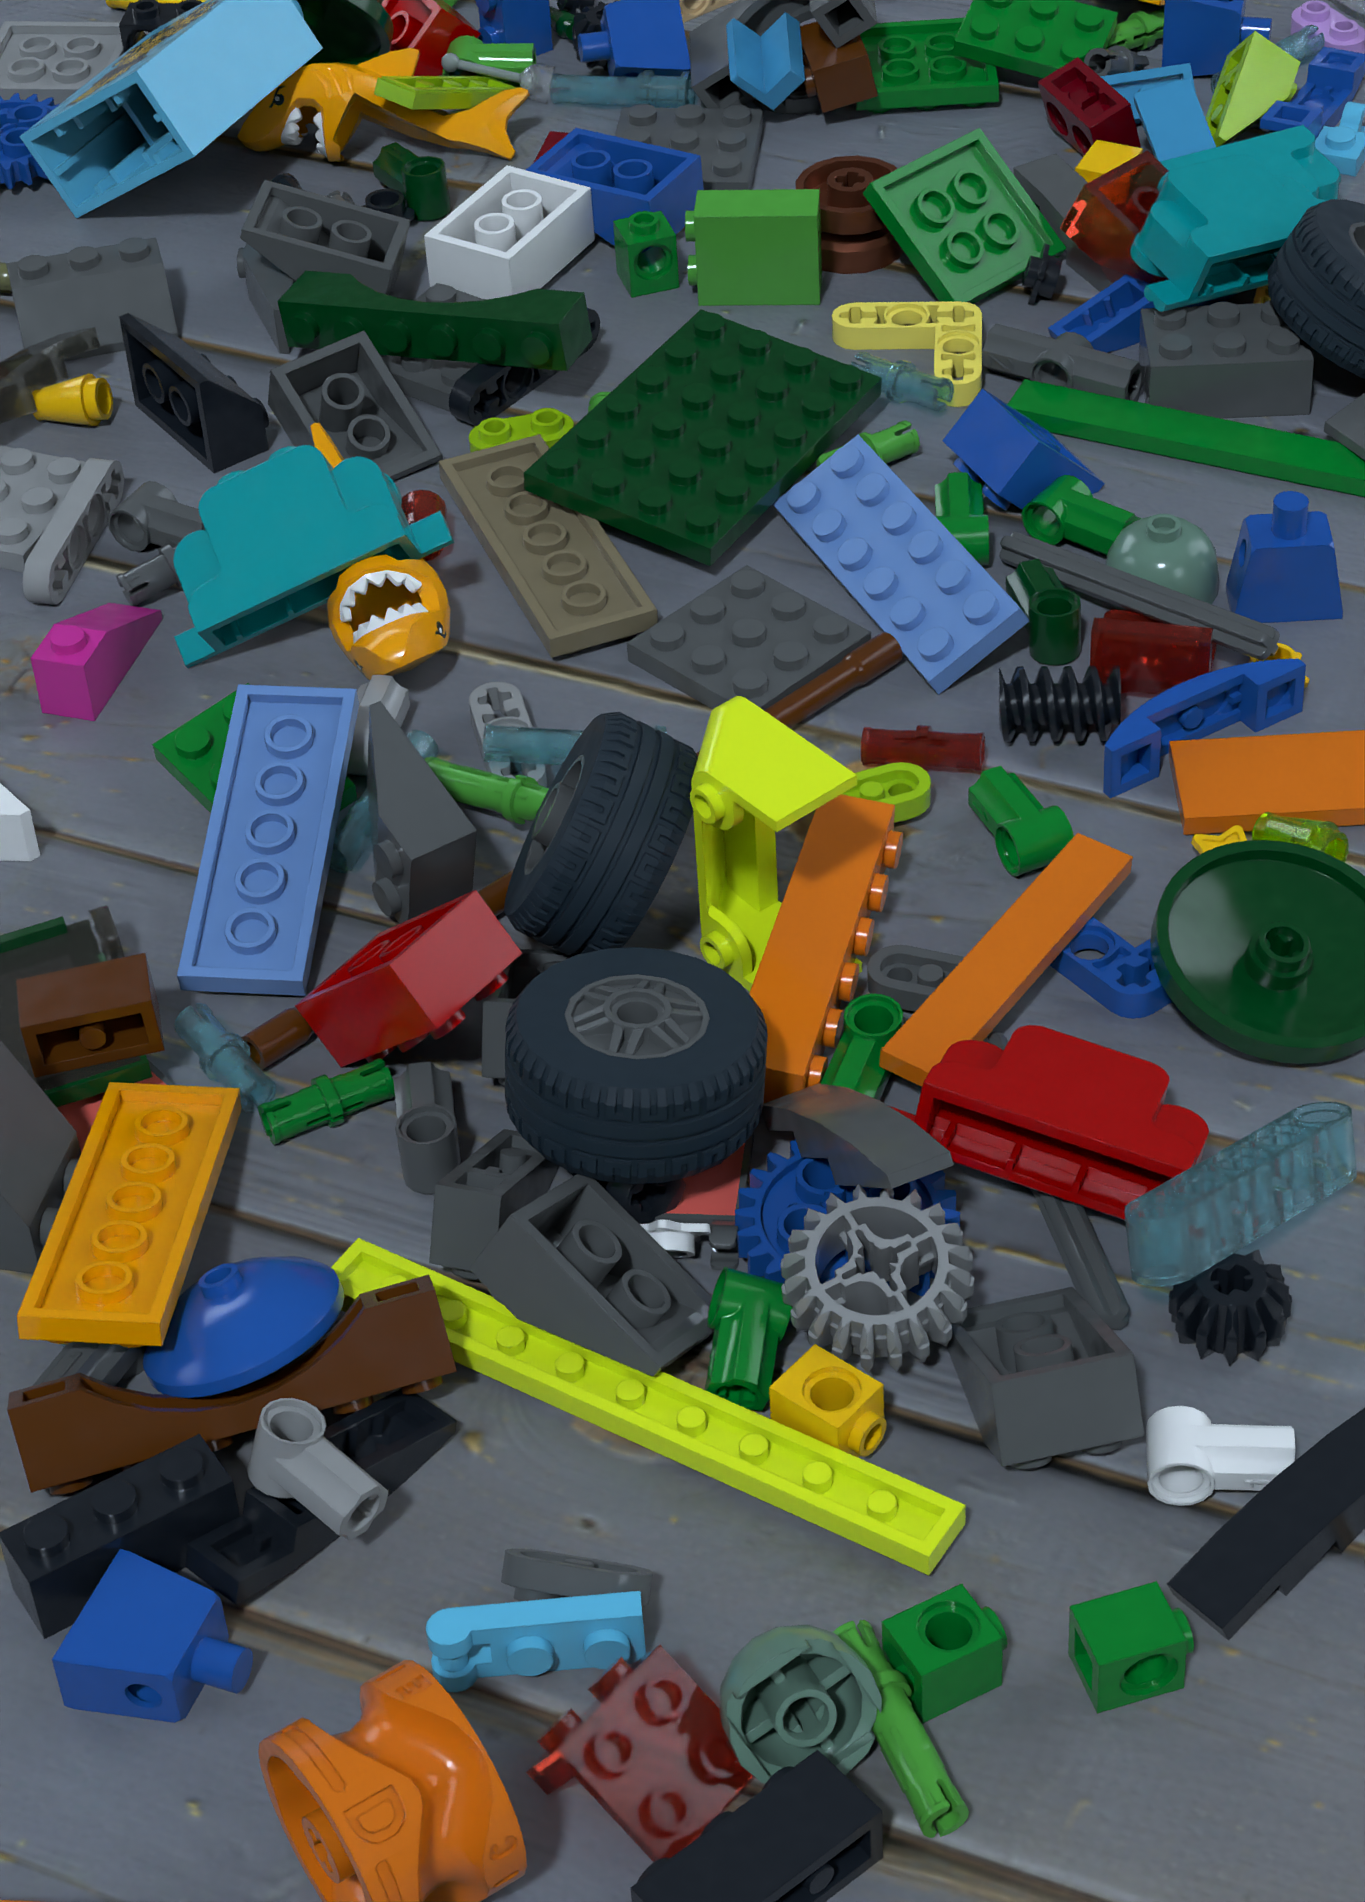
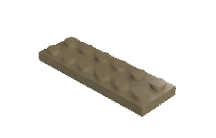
M540 434L438 461L441 481L551 658L563 654L577 653L584 648L616 639L630 638L658 623L656 607L598 520L524 490V472L550 449Z

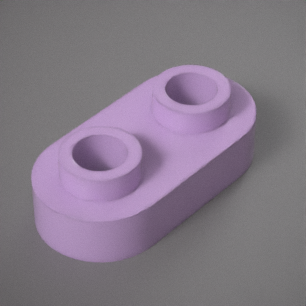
M1319 0L1307 1L1292 12V37L1317 54L1324 46L1365 54V29L1359 26L1357 22L1331 8L1328 3Z

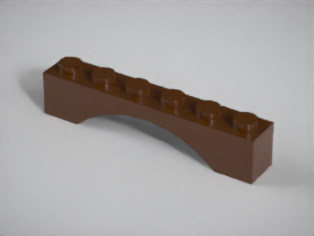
M425 1275L359 1294L341 1320L309 1351L277 1371L227 1392L204 1397L179 1398L167 1394H150L116 1387L85 1374L77 1373L9 1392L7 1411L31 1493L49 1488L51 1495H62L88 1486L93 1481L92 1475L120 1468L122 1472L197 1434L201 1435L212 1452L223 1449L234 1442L233 1435L257 1429L262 1408L269 1402L280 1398H295L310 1403L319 1411L331 1407L333 1414H346L371 1405L374 1402L373 1395L401 1388L403 1394H417L431 1390L443 1383V1375L457 1372L435 1288L430 1276Z

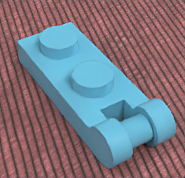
M640 1591L446 1608L431 1615L426 1624L428 1646L433 1653L431 1659L433 1676L447 1692L464 1691L473 1686L477 1678L505 1675L536 1676L550 1671L583 1668L613 1669L627 1664L647 1663Z

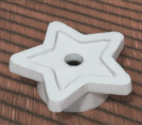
M656 1220L649 1224H640L673 1259L694 1256L695 1241H701L700 1235L711 1233L710 1225L706 1223H678L670 1220Z

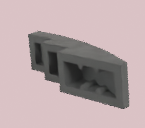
M1053 154L1013 167V174L1032 201L1040 206L1042 215L1063 244L1067 246L1066 264L1099 292L1130 271L1142 280L1152 275L1133 261L1130 255V248L1134 238L1114 211L1089 183L1061 157Z
M818 1083L763 1104L762 1114L767 1129L769 1131H793L801 1157L828 1159L836 1185L857 1186L859 1183L861 1187L893 1189L954 1165L950 1151L915 1122L880 1100L847 1087Z

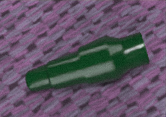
M550 6L551 27L560 37L573 40L572 27L574 26V15Z

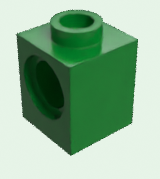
M640 211L628 218L613 220L617 274L630 297L634 298L679 288L676 234L662 211ZM651 247L647 251L641 253L644 249Z
M1157 1581L1070 1606L1068 1655L1097 1714L1184 1688L1186 1655L1194 1651L1192 1631L1184 1612L1180 1608H1170Z
M962 1583L882 1621V1651L893 1670L902 1672L909 1683L912 1693L908 1698L922 1724L1002 1685L1003 1650L1008 1645L1005 1630L995 1612L988 1606L980 1608Z

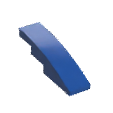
M1130 271L1048 328L1050 336L1056 339L1065 332H1075L1084 336L1095 350L1106 353L1137 344L1140 341L1141 309L1155 308L1154 303L1145 298L1143 291L1146 285L1169 279L1152 274L1145 280H1142ZM1238 293L1183 307L1210 306L1217 302H1226Z

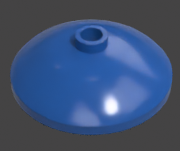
M258 1257L216 1266L207 1271L199 1281L179 1296L163 1346H146L143 1355L144 1371L157 1391L179 1398L215 1395L252 1383L296 1359L330 1329L343 1307L345 1298L343 1286L331 1267L304 1257Z

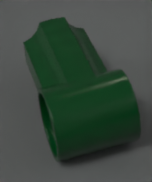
M397 142L381 147L378 158L373 161L375 178L390 189L403 193L407 208H412L415 211V220H434L450 212L451 204L445 162L442 159L433 156L418 157Z
M1039 559L1020 562L1017 569L1006 577V593L1018 604L1029 619V622L1024 627L1029 634L1030 656L1035 661L1048 665H1063L1072 662L1081 652L1080 597L1075 592L1064 589L1053 568L1044 566Z

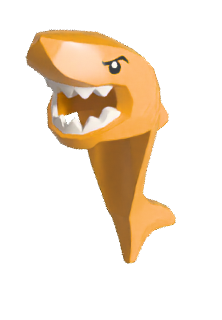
M408 48L390 51L358 65L312 63L300 67L255 106L243 123L237 137L245 147L251 150L268 152L282 145L300 144L303 136L308 133L306 124L312 123L319 128L315 133V137L319 141L316 147L318 152L325 155L328 161H343L344 157L340 153L352 138L361 120L365 119L412 138L449 148H465L511 161L516 151L507 133L508 120L529 97L530 93L522 87L507 89L487 98L471 109L452 112L441 109L412 110L374 95L377 78H381V76H414L419 59V50Z
M313 423L310 427L314 447L335 468L345 459L320 423ZM385 554L361 560L351 565L339 575L336 589L328 599V622L333 637L349 661L368 680H371L372 675L392 676L412 670L433 657L447 645L450 636V606L447 592L438 573L423 558L419 560H397Z

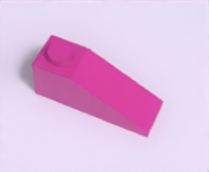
M107 603L55 623L30 658L42 713L95 721L162 621L161 610Z

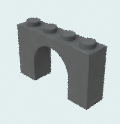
M740 0L689 32L691 88L707 108L725 109L732 105L745 106L756 99L730 80L726 24L732 18H735L759 36L785 12L800 23L815 18L835 47L839 48L877 24L875 0Z

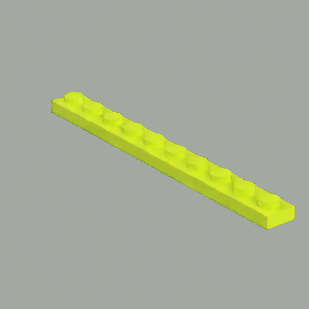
M357 1238L331 1267L337 1274L344 1289L345 1298L341 1309L344 1312H347L361 1293L429 1275L436 1291L455 1362L928 1576L966 1524L965 1504L663 1371L652 1377L517 1319L494 1297L363 1239Z

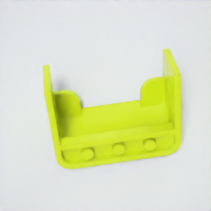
M735 696L715 707L710 713L692 776L690 802L694 818L702 936L700 939V949L707 963L725 971L750 992L782 904L778 901L775 832L782 830L857 785V774L750 700L742 696ZM856 958L854 963L859 964V973H861L862 962Z

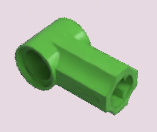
M465 35L454 39L447 50V53L456 54L459 60L520 74L525 70H531L536 74L537 58L534 43L484 44L476 37ZM443 69L442 76H486L460 69L454 72H448ZM491 77L511 86L521 87L517 82Z

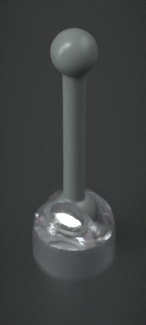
M454 53L445 54L441 60L443 69L448 72L460 69L517 82L520 84V87L529 91L530 95L528 98L530 100L548 104L555 72L554 66L532 64L520 74L459 60V57Z

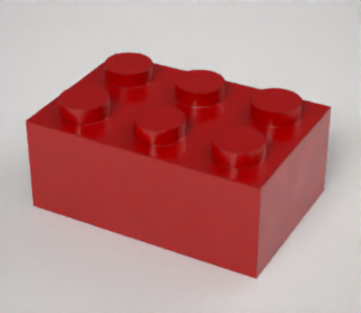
M473 890L380 932L297 1003L295 1007L340 1067L364 1058L370 1063L378 1058L383 1059L397 1047L401 1052H405L420 1043L429 1034L435 1040L453 1030L466 1018L461 1008L473 997L476 1001H480L499 989L508 980V976L503 970L518 958L522 952L477 890Z

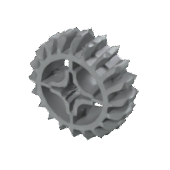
M858 1183L855 1190H853V1201L845 1203L831 1192L826 1200L827 1214L808 1208L807 1214L804 1216L805 1230H792L788 1238L790 1253L784 1254V1258L781 1260V1275L785 1278L781 1289L783 1302L793 1306L790 1311L793 1326L796 1328V1331L809 1330L808 1342L811 1346L816 1344L824 1348L832 1344V1354L843 1361H846L852 1353L860 1355V1364L866 1373L875 1364L874 1357H888V1364L897 1372L899 1367L902 1366V1353L910 1351L924 1363L926 1357L930 1354L929 1340L947 1346L948 1341L952 1338L951 1324H963L967 1317V1302L965 1300H970V1296L974 1293V1277L969 1272L973 1268V1256L969 1247L962 1246L963 1232L958 1223L945 1224V1211L941 1208L940 1203L921 1211V1196L918 1195L916 1189L900 1201L894 1199L893 1189L882 1188L880 1197H867V1192ZM846 1249L848 1252V1262L835 1270V1278L821 1284L819 1280L825 1267L838 1253ZM932 1270L935 1279L931 1287L920 1300L910 1306L907 1302V1291L919 1284V1276Z

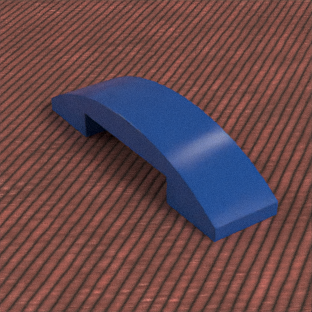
M1324 46L1309 63L1306 84L1290 102L1277 100L1260 119V129L1273 133L1304 125L1315 135L1316 140L1324 126L1335 127L1342 117L1346 103L1348 101L1352 102L1364 77L1365 54Z
M1299 658L1239 664L1194 677L1148 700L1121 722L1105 744L1103 793L1111 799L1159 777L1160 757L1169 753V741L1201 739L1239 721L1256 733L1302 712L1306 664Z

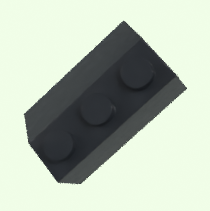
M130 313L119 316L135 406L213 473H217L269 450L265 429L269 426V417L264 405L258 398H252L237 385L231 376L224 375L211 364L206 355L199 354L181 338Z

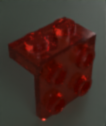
M1114 609L1107 611L1103 618L1094 617L1091 629L1090 666H1096L1102 683H1106L1112 666H1120L1121 693L1160 694L1184 681L1212 672L1217 644L1212 642L1213 628L1163 624L1132 611Z
M658 1645L631 1666L622 1656L613 1662L588 1687V1690L596 1698L594 1703L580 1717L570 1708L539 1737L537 1742L546 1752L526 1772L547 1795L575 1777L653 1862L664 1857H673L696 1840L706 1825L730 1803L753 1777L751 1773L740 1765L721 1723L718 1706L664 1648Z

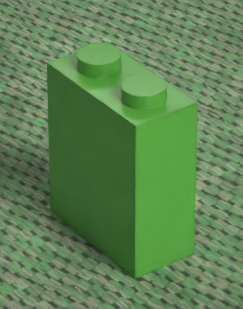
M820 189L697 190L695 209L686 210L685 237L686 242H695L696 255H688L689 286L698 287L699 306L820 305L822 288Z

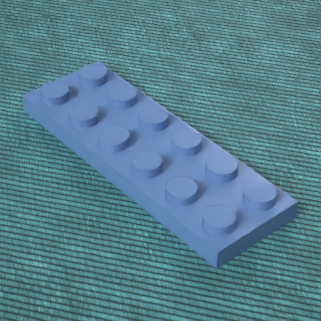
M859 434L835 451L832 456L773 503V506L875 624L883 632L891 634L898 641L904 657L938 695L1029 622V619L1018 604Z
M238 684L177 972L181 990L306 996L359 708L357 689Z

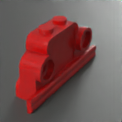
M1026 1025L1017 1028L1013 1032L1004 1050L996 1045L979 1040H963L952 1044L947 1049L940 1063L934 1065L925 1078L916 1115L891 1107L915 1122L949 1150L955 1163L1211 1250L1220 1232L1223 1218L1184 1206L1185 1201L1192 1197L1197 1189L1201 1174L1199 1166L1209 1134L1208 1125L1202 1117L1187 1108L1163 1104L1170 1081L1169 1075L1163 1068L1150 1061L1043 1026Z

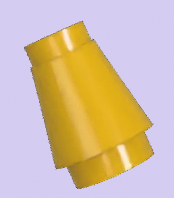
M88 373L43 387L42 389L33 390L30 404L33 416L38 421L47 420L97 426L101 420H107L111 417L113 395L110 385L105 378H96L93 374Z

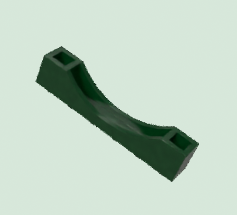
M305 270L277 301L288 347L321 349L365 331L379 355L568 371L592 340L584 292L533 289L515 295L481 301L456 303L421 302L400 299L377 292L360 283L351 274Z

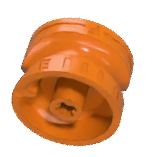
M403 1660L360 1686L359 1697L362 1715L360 1721L349 1731L330 1735L310 1720L302 1717L266 1737L259 1743L260 1767L273 1807L295 1855L322 1902H480L525 1874L527 1857L523 1835L511 1801L493 1762L467 1718L449 1693L432 1674L413 1660Z

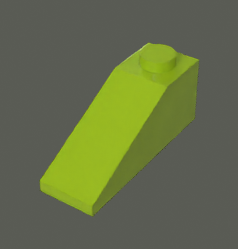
M1256 31L1251 33L1227 55L1205 119L1216 147L1230 143L1258 123L1277 100L1290 102L1297 90V84L1294 80L1300 61Z

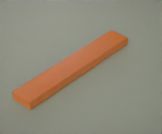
M1077 833L880 1050L879 1067L922 1087L931 1068L940 1063L947 1049L952 1044L963 1040L983 1041L1131 873L1133 856Z

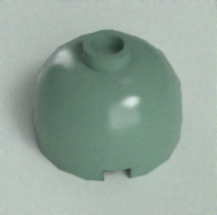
M1156 514L1137 520L1122 529L1108 550L1105 565L1212 604L1218 595L1219 574L1216 549L1200 527L1183 518L1171 514ZM1113 605L1115 609L1121 611L1122 613L1128 615L1131 618H1136L1148 622H1158L1148 617L1129 611L1127 609Z
M808 1624L775 1627L752 1638L734 1656L721 1683L720 1718L723 1729L740 1765L761 1783L766 1784L773 1774L784 1767H795L816 1750H819L844 1775H847L868 1754L875 1739L871 1729L876 1720V1710L878 1709L881 1713V1694L872 1672L863 1658L834 1632Z

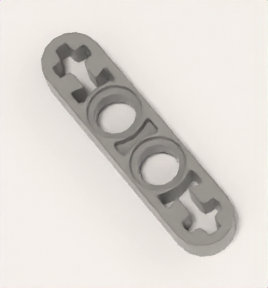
M89 458L85 462L27 558L23 571V591L29 602L60 604L108 524L109 514L119 505L122 498L124 474L122 465L118 460Z

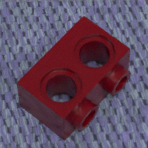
M1075 58L1038 81L1049 125L1081 155L1084 156L1096 140L1141 148L1131 103L1080 58Z

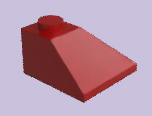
M383 0L381 3L388 12L394 26L390 51L408 48L419 50V59L414 76H441L443 74L441 60L447 54L450 43L460 36L468 35L478 38L481 34L459 12L443 0Z

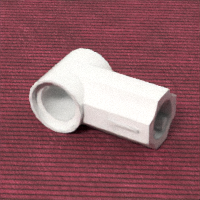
M1172 1406L1156 1411L1146 1424L1147 1484L1149 1492L1157 1500L1165 1504L1187 1506L1204 1501L1212 1494L1213 1490L1261 1491L1270 1481L1295 1461L1294 1428L1292 1426L1211 1424V1420L1204 1412L1186 1406Z

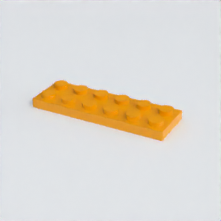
M109 1082L17 1313L19 1339L46 1340L55 1344L72 1342L119 1344L128 1348L163 1346L241 1113L240 1088Z

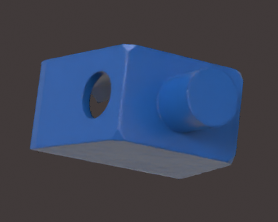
M619 0L604 6L601 18V32L578 34V51L581 63L607 60L610 82L615 86L676 89L686 88L691 64L679 0Z
M1165 0L1162 67L1190 63L1193 76L1221 74L1227 55L1251 33L1256 31L1270 41L1272 18L1245 17L1246 0Z
M1296 491L1281 492L1273 499L1272 514L1249 515L1243 520L1226 582V595L1231 612L1260 623L1343 619L1336 554L1327 514L1321 511L1308 512L1309 499L1304 494Z
M119 1549L53 1656L52 1662L64 1706L176 1723L187 1717L204 1685L235 1694L239 1693L246 1685L250 1676L253 1653L250 1648L228 1642L229 1634L221 1598L214 1591L137 1554Z

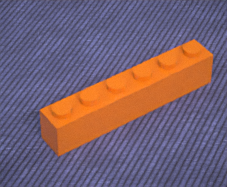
M841 794L815 810L749 993L761 1009L767 1026V1057L763 1104L821 1083L828 1068V1057L823 1056L825 1048L836 1049L839 1043L844 1020V1010H840L839 1007L841 1001L851 1002L854 998L859 976V964L854 962L857 955L864 957L868 955L874 931V919L869 917L871 911L882 912L889 885V875H884L886 868H897L901 855L903 832L894 831L895 805Z

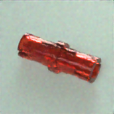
M918 725L916 730L864 727L861 738V762L863 766L906 762L922 767L927 773H929L930 768L983 771L986 741L984 732L932 731L931 725Z

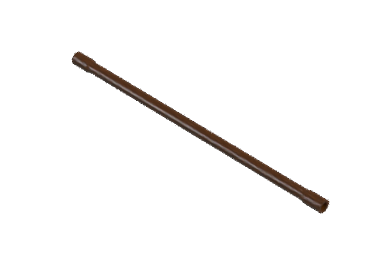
M881 632L845 655L841 662L764 711L787 727L792 728L854 687L865 685L902 660L901 647L891 634ZM514 869L478 891L495 916L504 912L505 898ZM296 1007L288 1008L241 1037V1046L252 1065L257 1069L263 1070L307 1042L315 1032Z

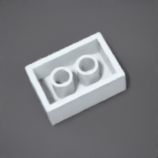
M505 166L424 235L430 287L437 283L449 285L456 290L482 299L505 297L533 289H541L595 240L591 188L512 166Z

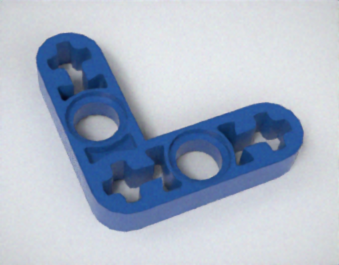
M1093 916L1050 964L1052 968L1120 1017L1130 1019L1144 1018L1173 1002L1162 986L1155 970L1151 954V938L1134 947ZM1092 949L1098 950L1105 955L1099 959L1087 960L1075 956L1074 953L1079 950Z

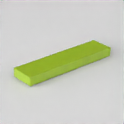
M381 76V78H377L374 95L412 110L471 109L503 90L516 87L488 76Z

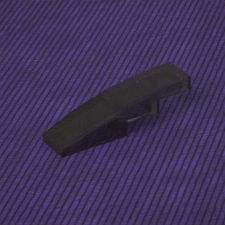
M95 327L59 334L24 348L0 362V424L37 412L32 391L69 379L64 358L99 348L100 343Z

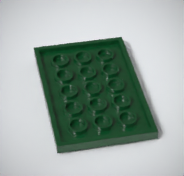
M700 309L524 472V490L711 566L881 396L882 378L860 370L856 366L844 364L815 353L811 349L799 347L778 339L764 331L752 329L723 318L719 314Z

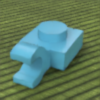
M1348 101L1344 107L1340 125L1336 127L1324 126L1315 140V148L1338 168L1340 174L1356 177L1365 161V126H1362L1365 104Z

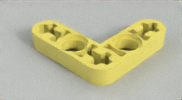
M961 301L855 302L841 305L833 311L832 338L839 347L852 350L934 349V395L941 404L952 407L968 406L981 391L982 312L976 305ZM953 377H963V380H953Z

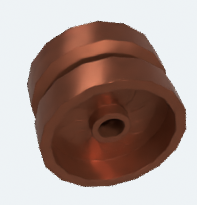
M842 156L816 162L801 172L795 181L796 189H820L822 271L839 274L868 273L885 268L900 258L904 252L862 194L871 182L896 170L897 168L894 165L877 158Z

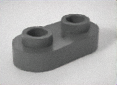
M908 945L884 947L875 952L868 961V991L870 994H883L893 998L900 1004L902 1009L916 1011L964 957Z
M507 1549L504 1555L501 1582L515 1587L514 1599L518 1601L560 1598V1595L575 1597L640 1591L642 1605H648L653 1572L638 1566L550 1551Z

